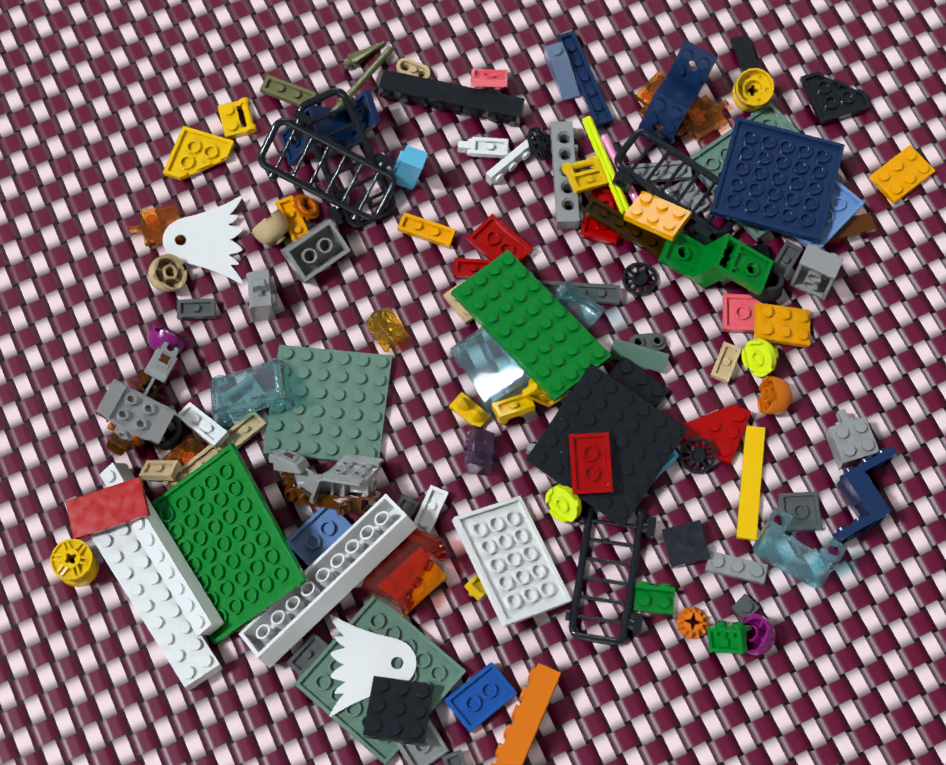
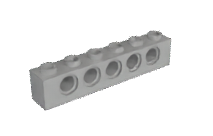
M573 121L551 122L550 139L557 230L579 229V223L583 222L582 211H579V205L582 204L581 194H574L568 178L562 175L564 174L562 171L563 163L578 162L575 161V155H578V145L574 144V139H577V130L573 128ZM562 157H568L569 159L563 160ZM564 190H570L571 193H565ZM569 206V207H572L573 209H572V210H567V209H565V207Z

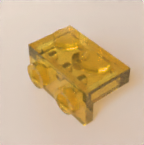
M389 307L373 312L365 323L384 352H388L393 345L407 341L409 338V334Z

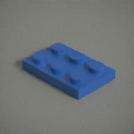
M491 662L448 696L444 702L467 731L471 733L513 699L517 692Z

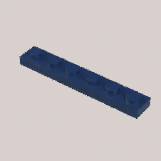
M574 31L558 35L557 42L562 41L578 89L596 128L612 124L614 119Z

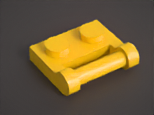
M243 97L239 101L218 105L226 139H233L257 132V127L253 123L249 107V98ZM241 108L243 109L247 125L243 128L241 127L237 109Z
M596 155L590 156L586 160L562 164V171L566 174L574 194L604 187L609 183ZM588 166L593 167V169L574 173V170Z

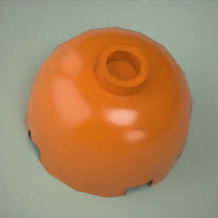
M766 376L762 380L758 389L761 390V397L757 396L759 411L767 415L783 413L793 401V394L789 384L783 379L774 376Z

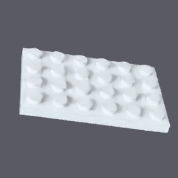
M521 495L456 516L452 519L503 628L566 605L572 601Z

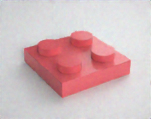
M471 69V86H474L476 89H484L485 87L503 89V87H507V70Z
M723 294L722 332L754 333V304L757 302L761 303V301L745 294Z

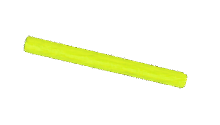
M591 116L584 117L582 123L607 177L620 213L625 214L629 209V204L623 190L612 183L615 171Z

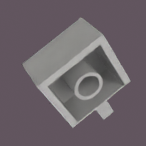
M269 270L248 272L246 278L248 281L249 310L253 322L276 319L275 312H278V302L275 296L277 295V289L274 283V276H270Z
M845 409L837 411L836 418L838 422L835 423V426L829 427L825 434L838 470L860 464V461L866 457H875L879 448L866 416L853 420V418L848 417Z

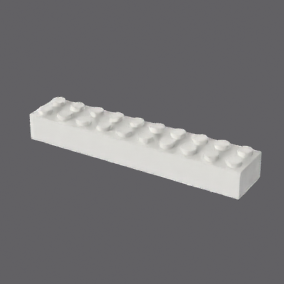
M385 494L304 571L308 579L307 582L254 618L239 635L255 656L271 668L417 528L416 524Z
M126 523L90 535L184 687L190 691L222 670L221 664L203 636L196 635L130 524Z

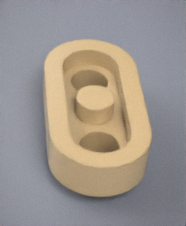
M402 58L396 64V70L399 73L418 77L419 75H424L423 78L428 79L431 77L428 66L409 58Z

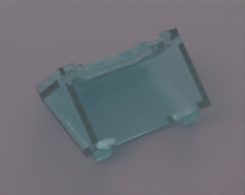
M278 358L269 359L266 363L225 376L217 375L210 382L213 420L222 428L232 426L231 420L237 421L239 416L271 406L274 409L282 404L285 405L286 409L295 406L286 364Z

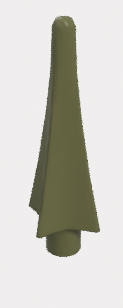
M382 41L363 50L347 54L348 60L343 62V66L346 69L352 66L355 70L365 59L385 45V42Z

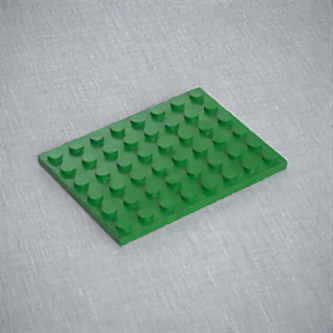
M230 443L151 503L224 621L221 627L209 635L213 645L222 642L308 581L235 444Z

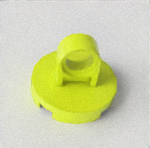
M759 338L748 341L741 352L745 368H749L753 372L752 375L758 377L770 374L775 369L776 358L779 356L777 346H771L767 341Z
M558 484L546 493L545 502L551 508L548 511L556 520L561 523L573 522L581 514L582 500L577 494L572 495V488Z

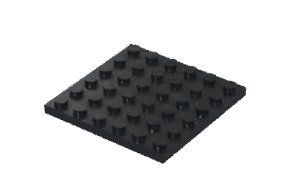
M590 364L525 461L556 483L572 488L568 435L609 432L613 492L577 495L581 500L623 528L688 429L593 364Z

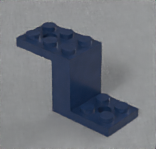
M685 40L669 73L656 90L638 129H647L654 133L655 130H658L655 124H660L663 127V130H659L664 134L663 140L671 145L682 121L696 101L718 57ZM690 61L696 62L697 65H698V67H697V68L691 67L690 64H689V62H690ZM640 136V137L644 138L645 140L651 142V140H649L648 138H646V137H644V136Z
M364 90L355 98L358 105L355 111L366 135L381 122L371 90ZM313 105L306 108L304 114L312 117V120L329 113L332 108ZM345 109L336 116L332 115L310 125L312 131L325 136L351 124L352 120L347 109ZM288 126L280 133L283 148L291 135ZM354 126L328 138L343 147L360 140ZM302 134L303 138L294 141L293 139L286 152L289 166H296L308 144L307 137ZM319 142L317 143L320 148H327V146Z
M894 446L889 449L885 447L879 450L873 458H870V456L866 457L855 468L854 466L848 467L843 471L844 474L839 477L840 480L836 485L857 518L848 527L845 524L838 528L836 533L832 535L833 538L829 544L833 550L882 523L891 513L890 508L868 476L891 463L898 454Z

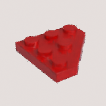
M733 404L683 424V427L688 429L679 445L682 446L690 438L703 437L713 444L716 450V460L730 465L751 411ZM696 440L691 441L694 448L696 447ZM699 440V447L701 448L705 442ZM687 444V445L685 446L686 448L691 449V447L689 446V444ZM707 445L704 451L710 450L711 447ZM713 452L706 454V456L713 458Z

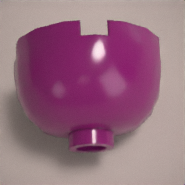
M154 323L148 333L149 346L155 351L158 347L161 348L164 342L169 343L167 346L169 351H173L177 347L179 349L178 353H180L187 339L184 337L181 340L179 338L180 334L163 326H160L158 329Z
M753 613L751 616L743 617L739 621L744 622V625H751L752 630L746 632L747 654L763 655L773 647L776 640V632L769 620Z

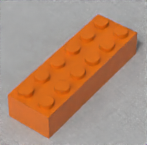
M540 663L537 664L536 668H531L527 680L529 685L528 687L524 685L519 700L522 702L520 706L516 704L511 715L513 723L512 725L507 724L503 734L504 744L499 743L495 752L497 760L495 763L491 762L490 765L524 764L559 682L561 672Z

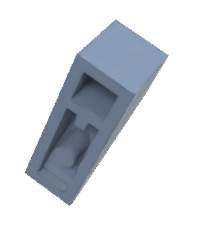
M562 41L545 46L544 59L562 101L566 102L580 97L573 70Z

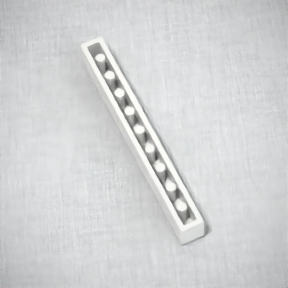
M113 462L99 474L107 487L135 478L126 463ZM146 496L150 516L129 522L196 635H211L224 624V621Z

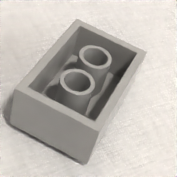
M325 219L280 251L300 282H306L351 250L331 219Z
M808 244L790 286L825 300L844 259L835 253H828L822 250L819 246Z

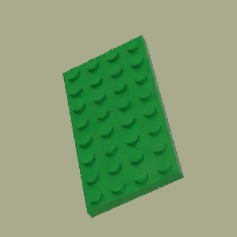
M509 250L451 292V295L553 402H556L575 387L590 364L599 368L610 360L612 356Z

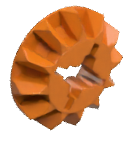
M299 194L293 199L294 203L292 206L296 209L295 212L300 214V218L304 217L307 221H313L319 216V207L311 197Z
M695 606L683 609L676 620L679 632L684 637L690 639H697L703 636L709 626L708 616L702 609H698ZM694 615L695 621L699 624H695L693 630H691V624L685 621L691 620Z

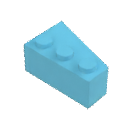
M406 145L403 151H400L392 170L396 177L397 185L413 190L428 153Z

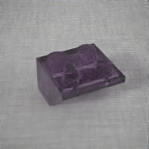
M471 425V432L467 431L466 449L469 450L464 452V467L467 468V474L491 476L495 433Z

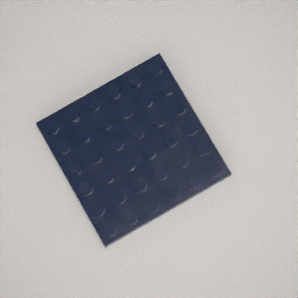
M736 117L710 215L820 244L845 144Z

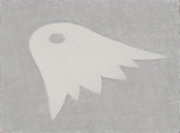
M242 196L212 210L181 218L171 223L163 234L165 251L168 254L177 256L184 263L215 271L243 285L240 276L231 267V265H238L239 263L229 256L230 254L242 251V248L237 243L230 240L240 234L242 229L229 225L238 217V215L230 214L237 207ZM176 236H185L186 243L184 245H177L175 242Z
M330 614L334 625L343 635L335 636V639L345 647L330 653L335 660L344 664L337 668L330 677L345 682L335 691V694L343 693V695L334 706L330 717L346 707L370 697L374 676L406 681L411 679L417 662L416 656L409 645L399 639L355 627ZM399 657L403 660V666L400 669L392 667L391 661L393 658Z

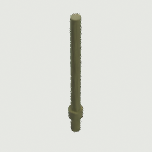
M388 46L347 91L350 99L394 51L392 46ZM341 97L330 112L344 106Z

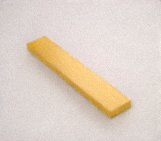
M748 425L745 427L736 539L756 541L765 439L764 427Z

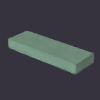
M614 338L610 351L611 358L620 360L624 356L637 366L664 373L670 355Z

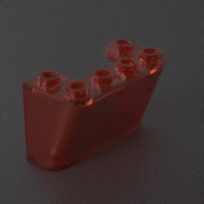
M417 527L366 576L362 584L363 591L402 615L406 611L409 612L415 602L413 601L412 594L414 589H418L423 582L422 577L432 569L434 562L442 561L447 554L444 540Z

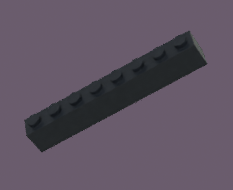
M383 70L379 84V97L385 100H397L404 104H416L423 108L430 107L438 111H450L457 115L464 114L472 118L488 119L491 122H503L510 126H520L524 110L525 98L389 70Z

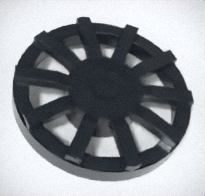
M533 127L529 129L527 134L528 145L532 154L538 160L544 161L549 158L552 152L550 150L551 143L548 142L546 132L544 133L540 127Z
M632 263L623 272L622 284L631 295L641 297L654 290L657 284V274L646 263ZM639 266L645 267L644 270L639 271ZM636 267V272L634 273L631 268ZM647 269L650 270L651 274L646 275ZM627 272H629L632 275V277L625 275ZM654 277V281L647 280V278ZM625 279L632 280V282L626 284ZM646 283H648V284H653V285H652L651 288H649V287L646 285ZM634 284L633 289H630V288L628 287V286H631V285ZM642 286H644V288H645L647 291H644V292H643V291H642Z
M693 437L686 440L681 446L679 452L680 462L689 472L704 473L714 465L716 450L709 440L703 437ZM696 440V447H695V448H694V446L692 445L691 441ZM699 440L705 442L701 448L699 447ZM689 444L692 450L684 449V447ZM707 445L711 447L710 450L704 451ZM713 452V458L706 456V454ZM682 453H689L690 456L683 457ZM691 459V462L687 466L684 460ZM704 459L712 461L709 466L704 462ZM693 463H696V470L690 468ZM699 463H702L705 468L699 470Z

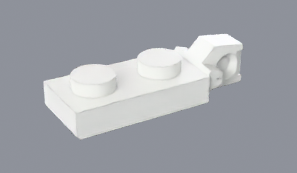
M472 137L468 141H458V152L467 153L468 156L504 158L508 155L509 139Z

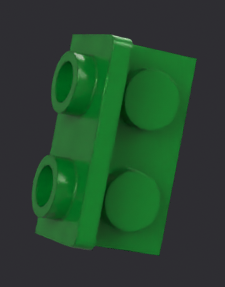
M639 582V584L635 585L632 611L672 616L676 588L671 587L670 584L654 586L650 582Z
M717 621L715 625L707 627L709 652L747 653L746 632L752 630L751 625H744V622L727 624V621Z

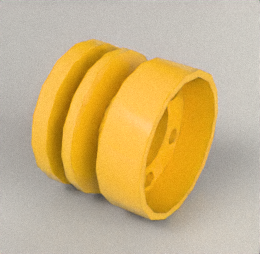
M759 68L748 69L742 72L733 85L731 92L732 100L740 110L756 112L764 107L772 97L774 82L770 74L765 70ZM750 89L752 90V93H754L753 96H751L750 92H748Z
M67 539L53 549L50 565L53 572L64 583L72 587H83L96 578L99 571V560L91 548L83 541ZM72 558L75 560L73 564L70 561Z

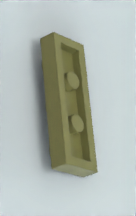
M268 74L260 88L261 93L297 107L303 101L317 95L316 92Z

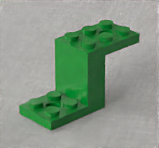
M681 231L673 242L668 239L666 240L658 262L703 288L727 277L756 295L762 294L774 262L729 234L707 245H703ZM679 249H681V250L684 251V254H685V257H684V258H682V257L679 256V254H678V250H679ZM748 265L752 266L753 274L748 271Z

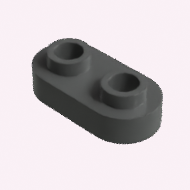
M660 333L635 334L629 339V343L635 344V341H640L641 345L639 346L660 352L665 349L667 343L665 336ZM654 340H659L660 343L656 344Z

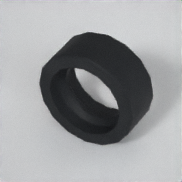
M777 271L771 272L766 283L774 287H764L760 295H756L748 289L747 292L758 301H775L782 295L784 278Z
M175 414L171 420L176 426L175 436L168 441H160L156 445L152 444L155 448L164 451L172 450L182 442L184 427Z

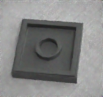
M818 491L779 493L777 495L782 533L822 531Z

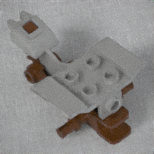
M164 342L161 348L158 347L146 369H143L138 377V380L141 382L138 383L130 380V383L137 387L136 390L115 378L113 379L96 410V415L106 419V422L110 421L117 425L106 444L107 450L119 456L123 455L134 435L142 438V441L146 440L154 445L159 444L176 411L155 401L154 397L162 400L165 399L164 396L157 392L158 390L162 392L167 383L166 380L178 358L176 355L179 350L177 347L173 351H169L167 349L169 343Z
M274 450L273 454H269V462L273 463V469L281 471V475H285L282 480H285L283 482V485H286L284 498L288 502L337 509L336 513L339 516H343L349 511L364 515L372 507V505L368 504V501H377L382 496V492L375 491L377 488L375 475L379 471L384 459L345 454L330 470L323 474H316L308 469L310 465L306 458L290 450Z

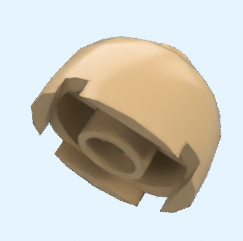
M280 209L271 213L270 217L264 218L252 229L251 233L260 243L271 245L276 242L278 245L286 239L284 235L288 231L289 225Z
M172 254L161 255L154 259L148 271L149 281L152 286L162 292H173L181 288L187 280V270L184 271L183 261Z

